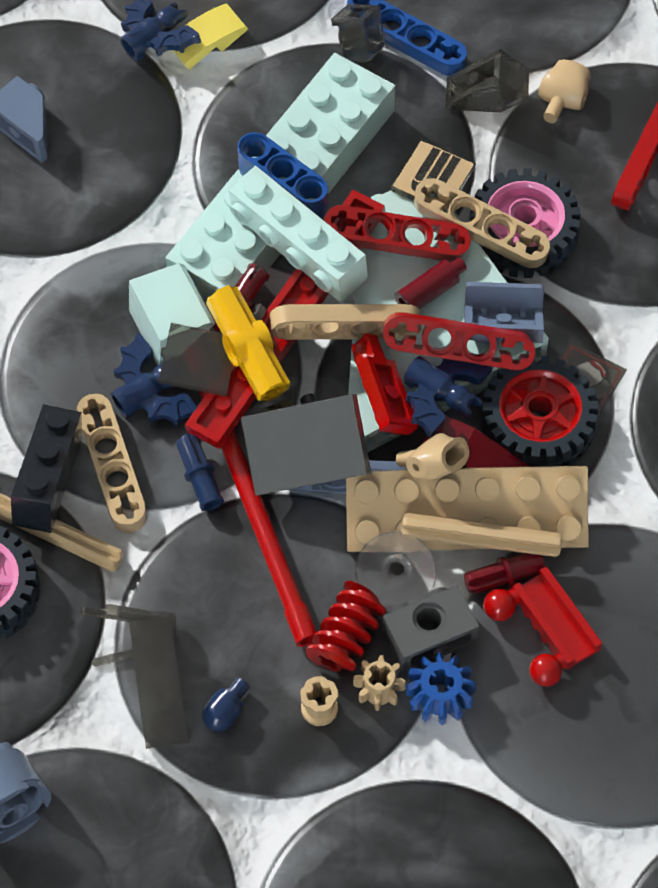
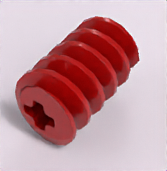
M351 580L344 582V590L338 593L336 603L329 608V617L322 620L321 630L314 634L313 644L307 646L305 652L313 663L332 672H337L341 669L355 670L356 663L349 655L355 657L363 656L364 650L357 644V641L369 644L372 637L364 629L377 630L379 628V622L372 615L383 617L387 613L386 608L370 589Z

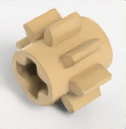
M383 655L379 656L378 661L370 664L363 660L362 672L364 675H355L353 679V686L363 688L359 693V702L363 703L368 700L374 704L376 711H379L381 705L388 702L396 706L397 695L395 691L405 690V680L396 678L400 673V664L396 663L391 666L389 663L384 662ZM373 680L377 682L375 685H372ZM386 681L387 685L383 686L381 683Z

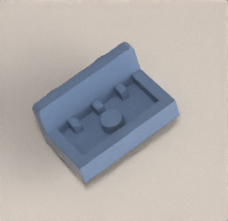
M467 282L464 322L520 331L527 334L533 343H543L544 286L541 284ZM476 334L469 339L480 343L489 342V339L481 334ZM496 337V341L502 340V338Z

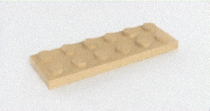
M587 466L461 468L456 472L429 480L416 478L407 469L371 470L372 474L346 478L347 552L492 549L404 537L401 533L403 516L406 513L555 532L561 534V548L589 547Z

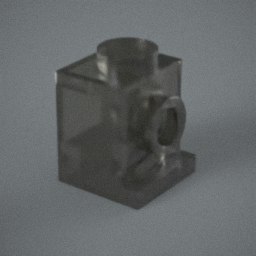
M347 4L331 19L332 26H339L338 39L342 45L344 58L351 59L355 63H365L372 60L385 46L379 6Z

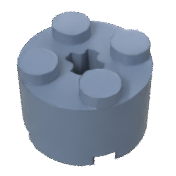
M9 742L0 743L1 844L16 838L31 828L40 819L36 811L42 803L48 807L51 802L50 790L21 750L12 748Z

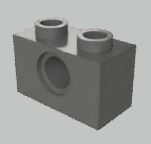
M458 585L449 589L445 587L436 588L427 593L424 599L410 605L407 602L397 604L389 609L387 614L383 615L382 632L397 663L400 664L402 673L409 671L411 668L419 667L420 659L423 656L433 661L439 651L445 656L477 642L479 625ZM423 621H433L439 627L428 631L422 629L419 624Z

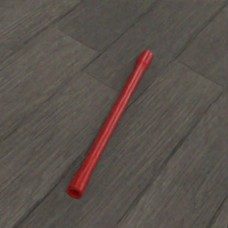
M199 338L182 354L189 374L193 379H196L209 362L201 339ZM212 374L207 379L206 384L198 389L202 400L215 383ZM233 430L221 447L222 453L281 599L284 615L296 646L305 647L313 644V636L317 629L307 605L302 600L261 495L255 496L251 470L236 432Z

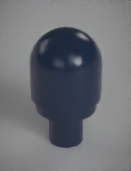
M237 677L228 690L221 688L219 691H216L202 710L204 724L213 731L228 729L241 714V709L244 706L241 699L249 690L250 685Z

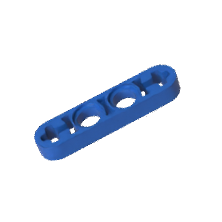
M347 0V19L353 26L441 74L455 76L464 71L467 49L460 41L384 0ZM387 21H396L401 27L397 30L389 31L382 24ZM421 36L428 38L430 43L427 46L419 47L414 45L412 40Z

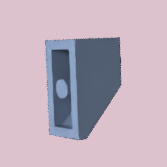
M16 76L0 90V131L43 163L47 159L45 96L38 86L33 83L28 84Z

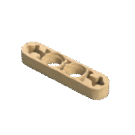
M429 178L417 185L414 195V206L423 216L432 220L462 225L470 234L471 240L524 267L537 268L546 261L550 249V241L542 231L441 180ZM432 192L438 194L437 200L434 199L431 203L425 202V195L429 196ZM450 199L452 202L449 205L448 213L443 212L444 205L447 206ZM460 207H467L473 210L475 218L470 222H461L455 217L454 212ZM493 224H501L508 229L509 235L504 239H495L488 233V228ZM515 233L520 234L519 241H516L515 247H512L511 244L513 243ZM536 243L539 245L538 251H534L532 255L526 253V247Z
M288 304L278 306L271 311V331L274 337L286 340L360 339L365 333L375 334L378 336V339H384L383 324L391 314L406 312L420 315V310L416 306L408 304ZM399 322L397 328H390L389 331L395 333V339H403V336L406 334L418 335L422 331V325L418 324V333L406 330V323Z
M89 394L83 397L77 406V411L82 412V432L113 525L120 532L133 533L145 525L147 519L145 503L110 401L101 394ZM93 408H97L103 425L97 429L93 416L90 414V410ZM102 439H112L117 443L116 448L107 454L99 453L95 449L96 444ZM113 472H124L128 476L127 482L120 487L110 486L106 482L107 477ZM128 498L130 509L134 511L133 518L127 519L123 514L120 499Z

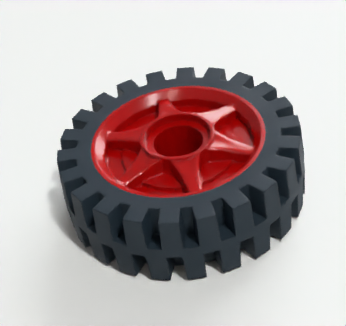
M541 356L540 362H535L534 359L533 363L523 370L499 369L497 377L493 376L489 381L482 402L481 420L483 434L529 466L554 467L562 466L564 462L567 466H570L576 461L577 455L582 457L586 452L588 445L590 446L597 426L598 401H596L594 387L589 388V379L585 375L579 378V369L573 365L568 370L565 369L566 361L557 358L555 365L550 364V356ZM541 411L546 413L547 416L538 417L532 414V412Z

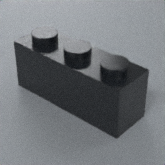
M43 404L11 494L12 525L48 533L52 532L81 444L82 412Z

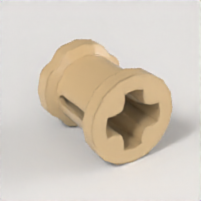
M322 676L308 679L300 691L301 713L309 724L325 726L331 723L338 713L337 687L334 682ZM321 697L322 702L325 704L318 706L316 700L313 699Z

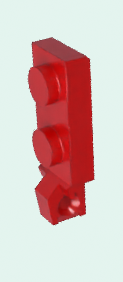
M365 333L351 347L363 387L374 412L375 420L382 432L410 435L418 428V424L411 423L414 412L411 404L406 402L407 393L395 361L385 358L377 335Z

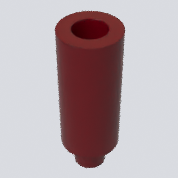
M460 257L452 262L445 259L395 292L394 296L397 304H408L416 306L419 310L460 282L459 275L467 270L465 262Z

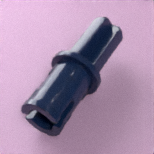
M192 434L181 436L176 441V446L186 469L184 474L185 480L191 482L201 511L213 510L224 503V499L213 476L215 467L212 463H208L198 437Z

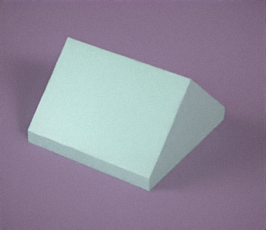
M177 263L129 280V311L141 335L150 345L152 356L157 366L165 364L174 357L179 358L216 324L184 264Z

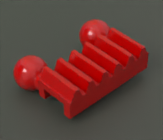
M547 566L540 569L538 576L521 585L518 582L509 591L504 589L492 590L484 599L483 608L486 615L498 622L506 621L512 617L516 605L520 604L525 618H530L532 628L538 630L542 642L549 645L551 654L536 656L529 666L530 677L537 685L549 687L556 684L562 676L563 669L568 670L601 650V640Z

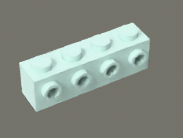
M256 165L228 189L231 201L230 211L240 223L247 225L256 232L264 243L274 247L286 257L293 267L302 270L322 291L328 292L340 303L368 279L366 255Z

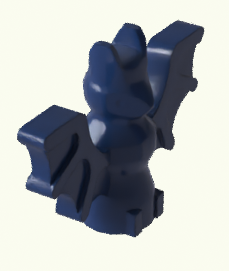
M135 0L131 5L125 6L128 16L125 21L121 22L123 32L127 33L120 37V43L126 54L137 62L144 58V53L149 47L154 48L159 57L162 53L170 50L184 53V49L194 43L199 44L202 41L199 33L188 25L171 31L188 16L187 10H177V3H171L168 7L160 9L155 17H149L155 11L152 0Z
M137 333L130 345L120 348L123 357L122 363L113 372L115 378L123 380L125 385L110 393L114 405L125 419L132 416L139 408H143L148 413L149 423L158 419H167L173 422L175 426H178L180 421L193 414L197 406L188 394L185 393L173 397H162L159 395L163 389L171 388L189 373L187 370L179 371L175 366L179 361L177 357L172 358L165 364L158 365L152 373H141L145 363L152 357V349L144 337Z
M417 356L404 375V383L411 388H418L414 392H408L406 396V402L410 403L414 409L411 423L420 425L425 430L428 438L433 437L445 421V415L436 406L435 401H444L453 410L458 411L466 418H470L472 412L469 408L472 405L479 407L483 401L470 393L466 387L456 385L454 380H463L480 385L491 374L493 367L444 358L439 366H434L422 356Z

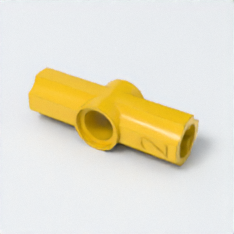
M228 285L217 289L213 295L207 298L206 305L223 334V346L230 362L236 367H241L258 401L264 400L268 402L278 398L289 389L290 381L273 352V340L267 326L262 320L256 321L237 286L231 287Z

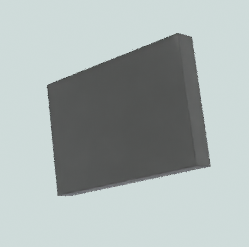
M357 394L241 417L255 496L372 474Z

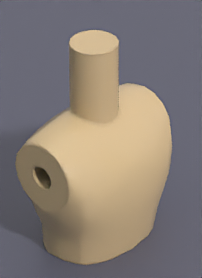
M559 60L543 77L539 86L538 97L549 103L543 115L545 121L555 123L563 108L581 110L583 108L591 79L590 70L586 66L571 60Z
M439 433L428 439L416 450L399 452L396 455V463L399 467H406L408 472L416 478L425 480L436 479L461 469L469 458V448L464 438H452Z

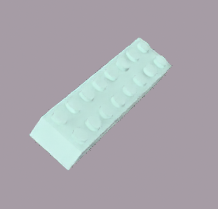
M334 53L266 136L320 175L327 182L329 194L394 112L395 85ZM239 169L165 257L167 267L177 263L185 265L205 303L207 298L213 295L217 289L228 285L235 287L250 263L258 266L257 272L260 267L267 271L281 254L274 247L264 243L251 228L240 223L230 211L231 201L228 189L243 177Z

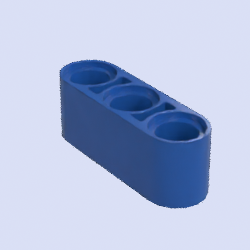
M252 132L242 136L237 146L240 174L244 176L256 165L323 220L328 212L327 182L266 135Z

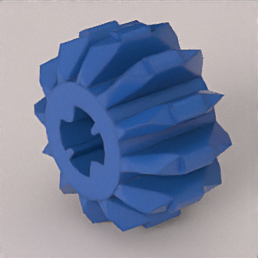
M439 651L436 654L434 663L423 656L419 662L420 669H410L408 678L411 682L406 684L405 694L413 697L410 701L412 711L423 709L422 719L425 722L430 720L434 714L438 715V722L443 725L446 723L447 714H450L459 721L463 715L462 708H472L474 699L471 695L476 692L477 685L475 681L469 680L472 674L470 666L458 668L459 658L457 655L452 657L449 663L444 662V656ZM435 685H444L446 692H438V688Z

